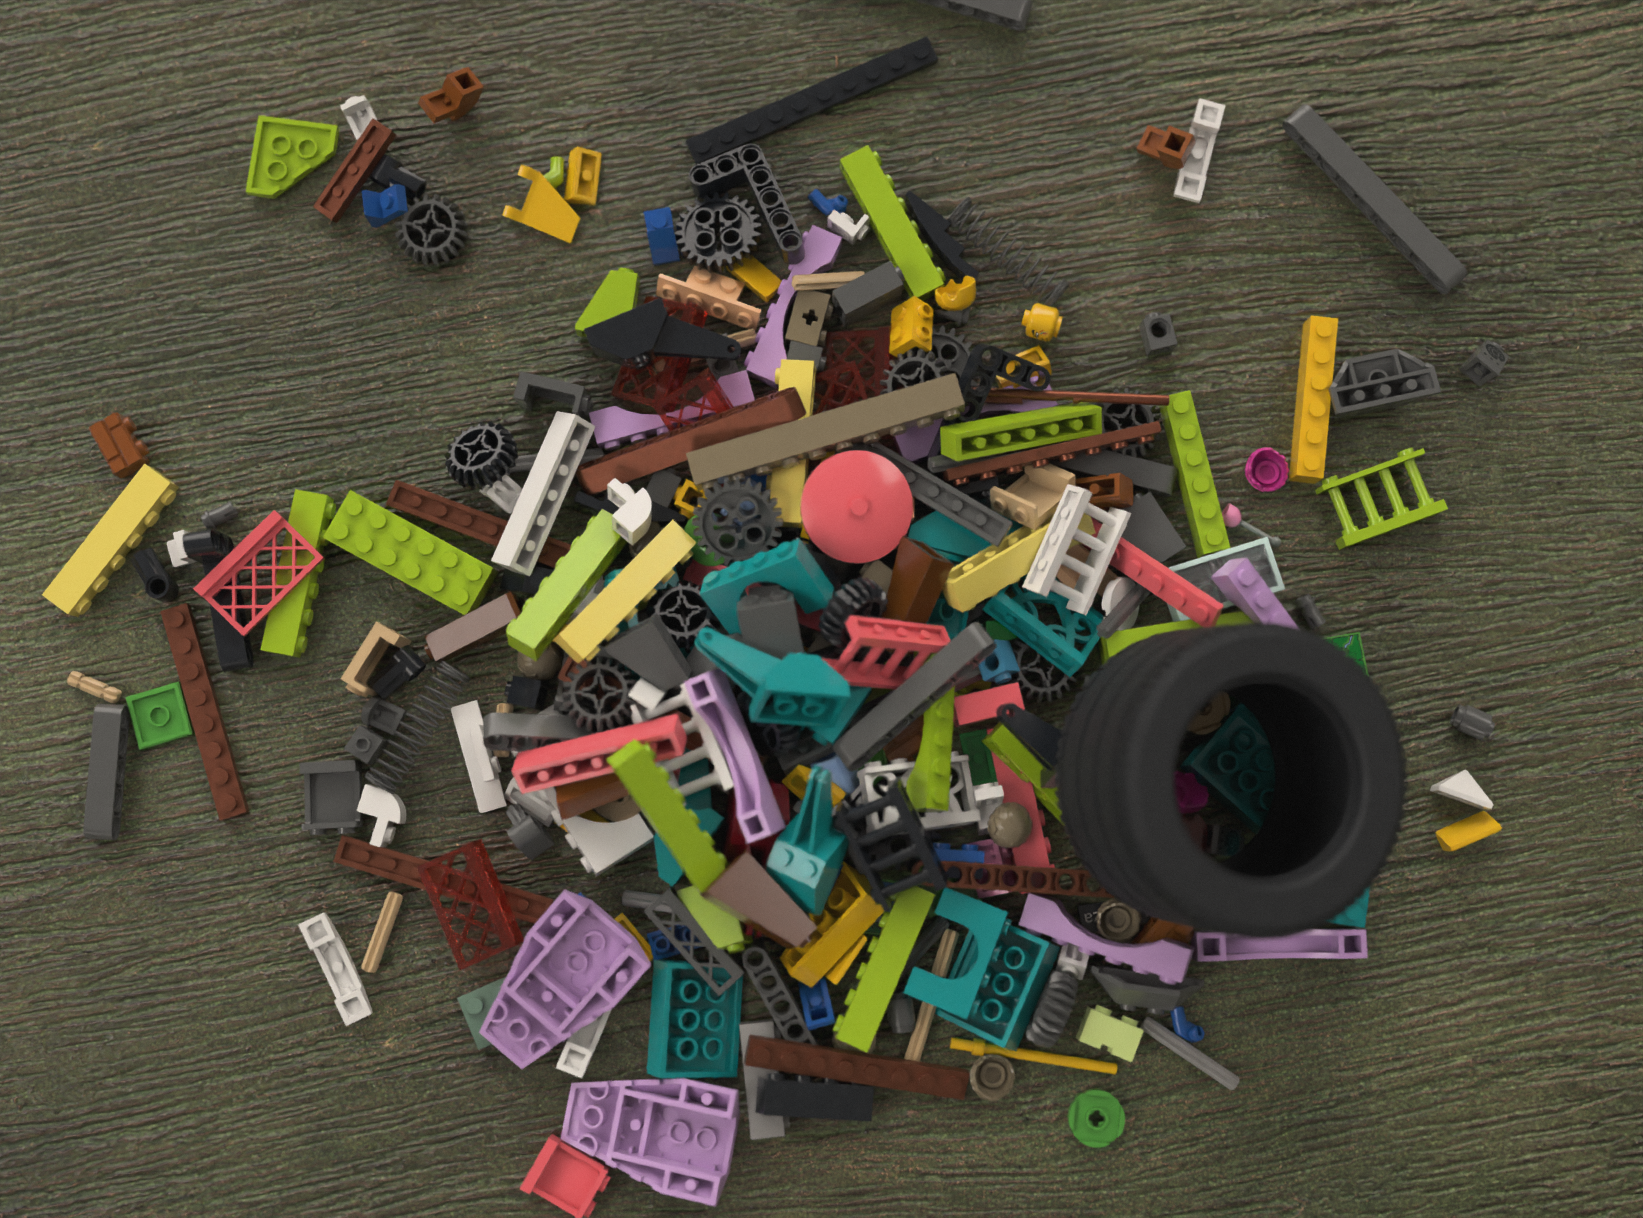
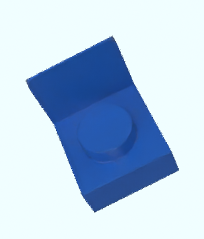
M395 184L380 193L362 190L364 215L373 228H378L408 212L404 185Z
M670 207L645 211L647 236L654 266L680 261Z
M825 976L812 988L799 982L798 987L807 1029L812 1030L836 1023V1015L831 1003Z

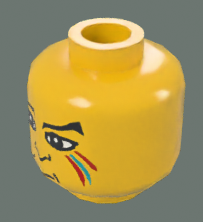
M1036 303L1032 306L1031 311L1025 310L1021 325L1026 326L1025 333L1028 337L1049 342L1053 337L1057 338L1063 317L1059 316L1057 308Z

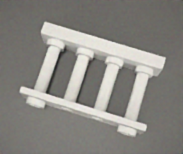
M1067 484L1022 587L1046 597L1051 590L1069 599L1066 606L1067 609L1087 615L1131 513L1110 507L1107 513L1088 503L1092 495L1091 492ZM1083 513L1103 523L1097 538L1077 528ZM1072 539L1092 548L1086 563L1066 554ZM1061 564L1080 573L1074 589L1054 580Z
M684 683L680 685L682 688L680 695L658 703L654 711L646 708L641 703L630 706L632 710L631 718L634 724L650 721L654 717L683 705L690 707L693 714L692 720L682 724L686 735L694 731L700 732L704 740L703 746L683 754V756L655 762L657 767L662 765L670 775L671 780L668 783L672 789L676 787L685 797L717 783L722 785L724 790L734 787L732 775L721 746L705 720L694 709ZM706 757L712 760L715 767L714 773L679 787L673 772L674 770Z

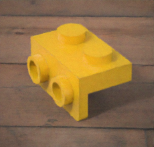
M913 296L892 309L889 353L897 357L898 354H904L915 346L923 349L925 352L932 350L933 308Z

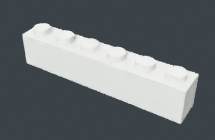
M556 412L492 557V562L510 571L527 576L531 575L596 426L576 414Z

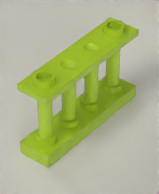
M1413 447L1398 452V458L1341 479L1334 475L1321 481L1322 486L1315 490L1316 494L1329 492L1344 529L1341 531L1343 536L1335 540L1339 550L1434 516L1448 509L1444 499L1435 502L1433 498L1429 497L1414 459L1425 454L1424 449L1414 451ZM1403 463L1419 500V503H1417L1419 508L1409 511L1408 507H1404L1389 469ZM1378 472L1394 510L1392 513L1393 518L1385 521L1383 516H1379L1364 479ZM1354 482L1369 519L1367 522L1368 527L1360 530L1358 526H1354L1339 489L1340 486Z

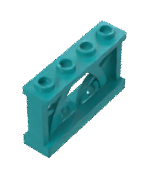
M1028 574L1021 577V580L1023 582H1025V579ZM1016 582L1009 584L999 590L995 596L991 597L983 610L1069 677L1083 665L1087 656L1100 639L1096 628L1102 622L1104 616L1093 607L1089 608L1087 615L1066 608L1069 599L1051 590L1047 597L1023 588L1025 592L1023 593ZM1009 586L1016 595L1013 598L1004 594ZM1033 603L1054 605L1060 616L1062 626L1054 624L1046 626L1040 622L1037 609ZM1085 629L1090 633V635L1081 636L1076 634L1075 632H1081ZM1075 641L1085 644L1080 652L1074 648Z

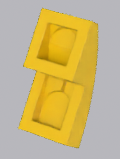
M798 765L781 782L799 799L803 800L812 769ZM831 781L833 808L847 793Z

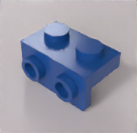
M934 843V848L940 861L984 863V851H978L979 845H962V850H950L951 844ZM952 866L948 868L946 872L948 878H960V871L957 867ZM979 868L975 872L974 879H982L983 868Z

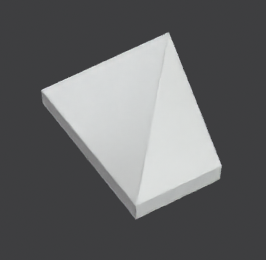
M1466 769L1432 785L1430 791L1482 810L1492 809L1493 803Z
M513 777L505 791V799L514 805L520 804L526 813L549 827L553 821L550 812L554 810L549 801L543 803L536 791L522 794L515 777Z

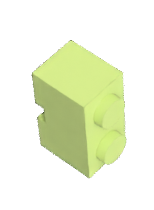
M1097 1004L1095 1009L1087 1006L1076 1039L1098 1049H1101L1102 1044L1108 1046L1107 1051L1110 1054L1132 1062L1144 1032L1143 1029L1137 1027L1139 1021L1122 1015L1121 1020L1111 1016L1112 1010Z

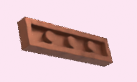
M372 118L313 207L335 223H338L397 135Z

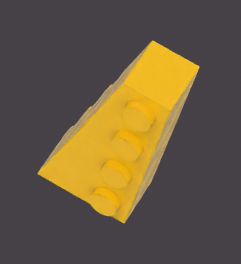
M845 862L842 863L841 874L827 898L821 915L809 913V919L817 926L811 933L813 939L802 949L800 947L786 948L780 957L790 976L811 988L884 912L881 904L877 905L873 900L871 889L873 888L865 875L859 874L855 868Z

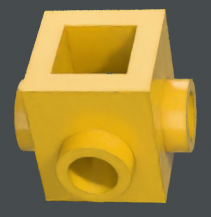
M686 479L683 486H678L673 500H676L674 504L680 510L679 513L687 516V519L690 520L695 516L693 514L694 506L690 505L691 499L707 498L703 490L698 491L694 482Z

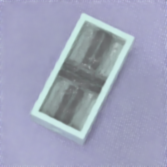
M1268 537L1169 567L1170 570L1223 604L1222 610L1236 605L1224 596L1211 576L1231 559L1247 558L1273 594L1285 589ZM1167 603L1173 622L1190 619Z

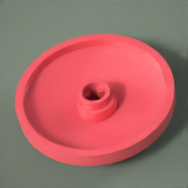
M846 451L827 458L810 474L802 491L800 514L807 535L822 552L843 562L866 563L887 555L898 546L902 536L906 535L911 523L913 500L907 480L892 462L872 452Z

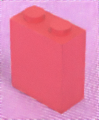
M1018 682L954 697L953 722L955 727L997 718L996 711L1002 704L1013 703L1025 710Z

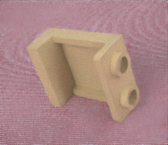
M1050 463L1047 466L1033 469V465L1025 466V474L1007 489L1002 490L996 486L990 489L991 510L1036 530L1055 514L1067 484L1075 486V474Z
M376 621L341 677V680L348 683L345 688L365 698L368 695H378L367 684L369 678L391 644L402 648L410 645L411 640Z

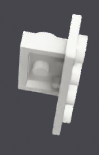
M478 700L452 707L453 720L479 812L485 813L507 806L498 772H501L497 756L493 757L492 750L486 748L483 744V718Z

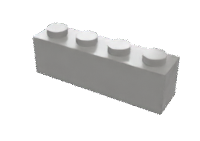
M774 1019L740 1022L751 1140L785 1136V1128H790L789 1117L765 1116L755 1112L758 1077L767 1078L768 1073H779V1071L744 1065L749 1034L781 1039V1032L778 1026L774 1025Z

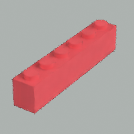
M674 714L518 752L512 773L521 793L525 794L614 772L607 759L633 739L637 740L641 745L647 743L656 755V758L653 759L654 762L683 756L687 736L679 715Z
M994 728L987 729V734H989ZM991 751L997 782L1003 788V803L1016 802L1026 808L1032 820V830L1027 841L1019 847L1012 848L1013 866L1055 868L1054 864H1049L1047 854L1051 853L1049 838L1043 836L1041 826L1046 825L1043 810H1038L1037 798L1034 794L1032 782L1022 781ZM1035 872L1031 876L1032 886L1035 888L1042 886L1044 877L1040 872Z

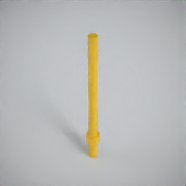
M951 1037L950 1049L969 1051L971 1055L976 1056L993 1054L1007 1058L1116 1075L1117 1063L1023 1048H1017V1051H1013L997 1044L986 1043L985 1039L978 1038L967 1040Z

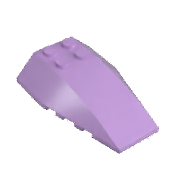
M564 890L527 933L523 945L517 953L513 965L479 1033L518 1067L523 1069L550 1051L558 1043L566 1040L573 1033L593 1022L598 1016L615 1007L650 967L651 963L637 939L594 901Z
M686 1078L571 1083L561 1140L591 1156L600 1158L607 1165L626 1172L633 1179L652 1186V1189L662 1194L716 1206L731 1167L740 1118L738 1090Z

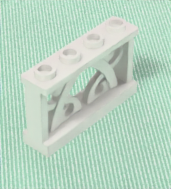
M958 751L951 753V768L957 772L958 782L955 787L950 789L949 811L942 813L924 812L925 817H920L917 811L926 831L971 825L981 821L980 811L975 806L973 797L974 791L968 755L959 756ZM907 758L891 760L890 765L881 766V761L864 764L865 768L857 772L863 805L882 797L873 790V781L876 777H885L889 784V781L896 778L894 773L905 772L900 779L904 787H906L907 780L916 761L907 762ZM888 784L887 786L879 785V788L883 792H887ZM959 790L961 791L962 802L964 807L963 812L960 808L959 803L953 795ZM889 806L883 810L882 823H879L877 812L866 816V833L868 834L898 821L900 815L896 807L891 808ZM902 831V832L897 833V834H895V835L907 834V833H903V831Z

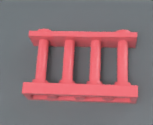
M850 615L845 624L852 640L838 660L821 659L846 679L849 685L897 689L924 665L931 653H938L951 640L944 626ZM861 646H872L862 662L851 661ZM885 648L896 649L886 664H875ZM909 650L919 651L908 667L898 666Z

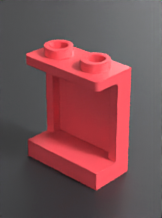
M551 1134L520 1189L528 1194L531 1192L538 1194L572 1214L575 1218H582L583 1216L589 1218L596 1205V1202L592 1200L597 1190L603 1193L611 1177L606 1175L610 1167L566 1143L556 1135Z

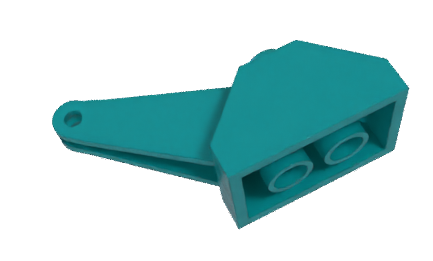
M937 511L912 524L908 533V538L923 541L934 550L967 559L992 545ZM1003 516L1013 523L1006 536L1024 526Z
M710 628L701 629L695 640V646L700 652L753 697L749 706L750 721L833 728L850 698L848 681L818 655L790 653L780 660L726 637ZM773 695L774 701L769 706L764 707L767 699Z
M685 747L684 754L692 750ZM703 758L681 767L678 779L679 787L709 775L708 759ZM710 786L685 796L687 804L684 807L687 811L691 809L700 820V823L697 825L701 832L706 830L712 838L724 823L725 817L712 807ZM656 833L654 835V844L659 877L674 887L680 882L685 873Z
M818 765L810 773L800 814L794 817L776 839L766 864L768 875L800 909L813 915H821L850 844L844 832L833 828L832 773L827 769L823 771V768Z

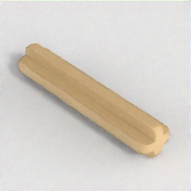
M863 271L794 275L791 285L795 291L837 289L865 273Z
M389 892L387 894L361 969L366 972L375 973L378 969L403 900V896L399 893Z

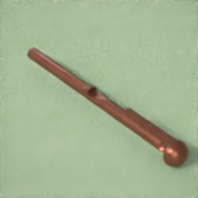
M991 388L985 403L1023 405L1022 400H1073L1072 404L1090 402L1169 406V395Z

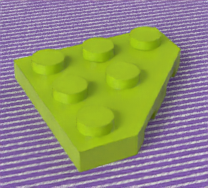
M258 115L245 192L249 196L277 198L336 155L339 127L331 124Z

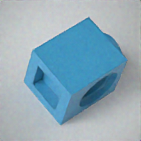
M995 639L993 641L997 645L996 649L978 666L984 681L995 682L998 685L1012 679L1011 675L1019 672L1020 669L1010 642ZM997 659L999 660L998 668L996 667Z

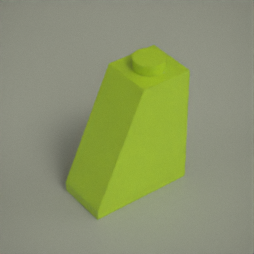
M619 268L618 271L610 270L575 324V331L578 336L587 337L584 332L585 328L636 308L640 285L638 273H634V270L628 268Z
M694 886L676 891L679 899L718 949L728 950V953H736L744 950V945L753 942L752 935H745L744 922L705 900Z

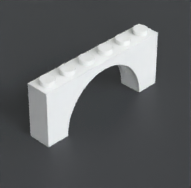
M554 704L538 713V715L563 716L559 714V711H554ZM511 751L514 757L518 755L517 751ZM550 787L536 791L543 803L549 801L554 810L550 812L552 818L558 826L563 824L568 831L565 838L573 850L578 848L583 855L580 862L588 874L593 871L597 877L653 841L654 836L639 814L629 819L612 823L594 822L578 815L561 820L555 788Z

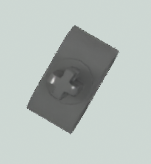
M520 804L508 807L506 814L514 826L506 832L515 846L530 860H534L555 844L547 830L532 815L529 814L527 816Z

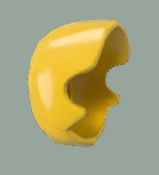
M965 276L961 284H957L953 279H950L945 287H939L935 290L936 302L941 308L948 311H960L968 308L976 298L975 278Z

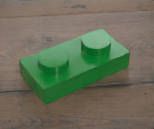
M986 729L959 734L962 753L969 757L968 764L972 786L997 782L991 750L982 742L987 735Z

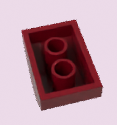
M767 779L787 827L790 823L789 789L781 782V779ZM729 788L721 853L727 861L732 862L738 855L748 852L766 871V864L776 839L784 829L747 843L737 818L735 788ZM744 923L745 935L751 936L752 927ZM754 929L755 936L760 937L762 933Z

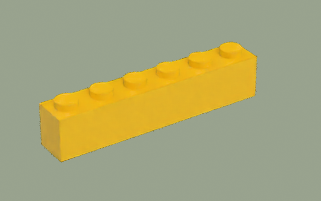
M1311 315L1303 323L1288 481L1316 484L1324 478L1331 403L1329 387L1333 381L1338 318Z

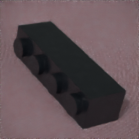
M768 1073L767 1078L758 1077L755 1112L765 1116L872 1121L873 1086L853 1082L839 1083L838 1080L821 1078V1081H811L812 1076L797 1074L794 1080L784 1079L785 1074Z

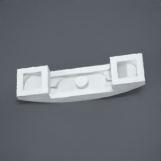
M1199 99L1189 133L1194 135L1196 144L1184 167L1178 171L1174 197L1200 203L1207 178L1208 165L1225 105Z
M642 677L628 696L654 711L658 703L664 700L667 692L662 691Z
M323 912L298 924L309 949L314 950L336 997L334 1002L345 1025L352 1024L372 1014L369 999L353 960L327 914Z
M612 1009L604 1012L593 1022L582 1027L569 1037L556 1066L557 1069L583 1078Z

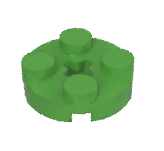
M1088 1089L1078 1093L1068 1109V1125L1073 1135L1086 1146L1094 1148L1106 1147L1123 1132L1125 1126L1124 1110L1119 1101L1105 1090ZM1095 1110H1099V1114L1104 1116L1103 1121L1098 1122V1126H1094L1092 1120L1089 1119V1115L1093 1114Z

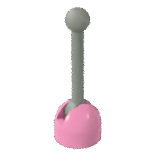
M1229 503L1222 511L1226 527L1231 528L1241 525L1262 538L1268 537L1272 547H1279L1281 545L1279 537H1271L1241 520V511Z

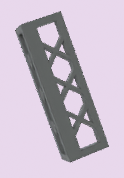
M671 886L644 912L720 996L745 973L746 968L733 953H728V950L718 949L679 899L677 890ZM665 901L672 909V920H660L653 910ZM676 914L682 921H676ZM665 924H671V931ZM675 925H686L691 930V941H679L675 936ZM695 936H696L701 942H694ZM684 945L690 946V952L685 948ZM694 946H705L710 951L709 962H698L694 958ZM713 956L719 961V963H713ZM703 967H709V973ZM713 967L725 968L732 976L721 987L712 978Z

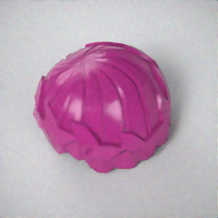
M1270 447L1254 451L1249 456L1245 466V475L1249 483L1255 489L1262 492H1272L1280 489L1286 483L1287 474L1289 473L1288 463L1285 461L1286 457Z
M1176 771L1174 782L1179 812L1181 814H1188L1201 810L1208 803L1209 794L1207 786H1201L1197 779L1194 778V773L1183 774V772Z

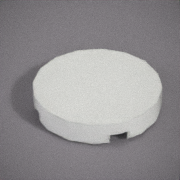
M1116 577V580H1111L1107 584L1101 603L1102 610H1106V616L1135 586L1132 579ZM1139 606L1116 631L1127 630L1134 625L1138 616Z

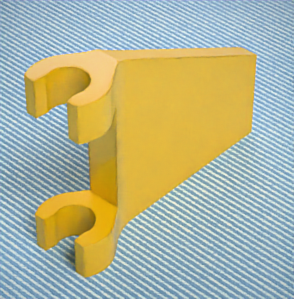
M521 164L517 175L532 180L531 187L522 211L506 205L502 215L571 243L581 218L541 172Z

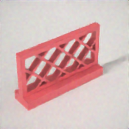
M273 510L193 589L201 597L205 598L245 637L325 558L278 512ZM286 528L292 534V546L277 547V536ZM297 540H298L303 546H297ZM272 541V547H266ZM277 550H292V566H277ZM297 550H308L315 556L307 566H297ZM261 551H272V566H257V555ZM242 570H252V586H237V574ZM257 570H272V585L257 586ZM277 570H292V581L288 585H277ZM232 580V586H226ZM252 589V605H237V590ZM257 589H272V600L267 605H257ZM277 589H283V590L277 595ZM221 590H232V605H220L214 597ZM225 609H232V616ZM237 609H252V620L245 627L237 622Z

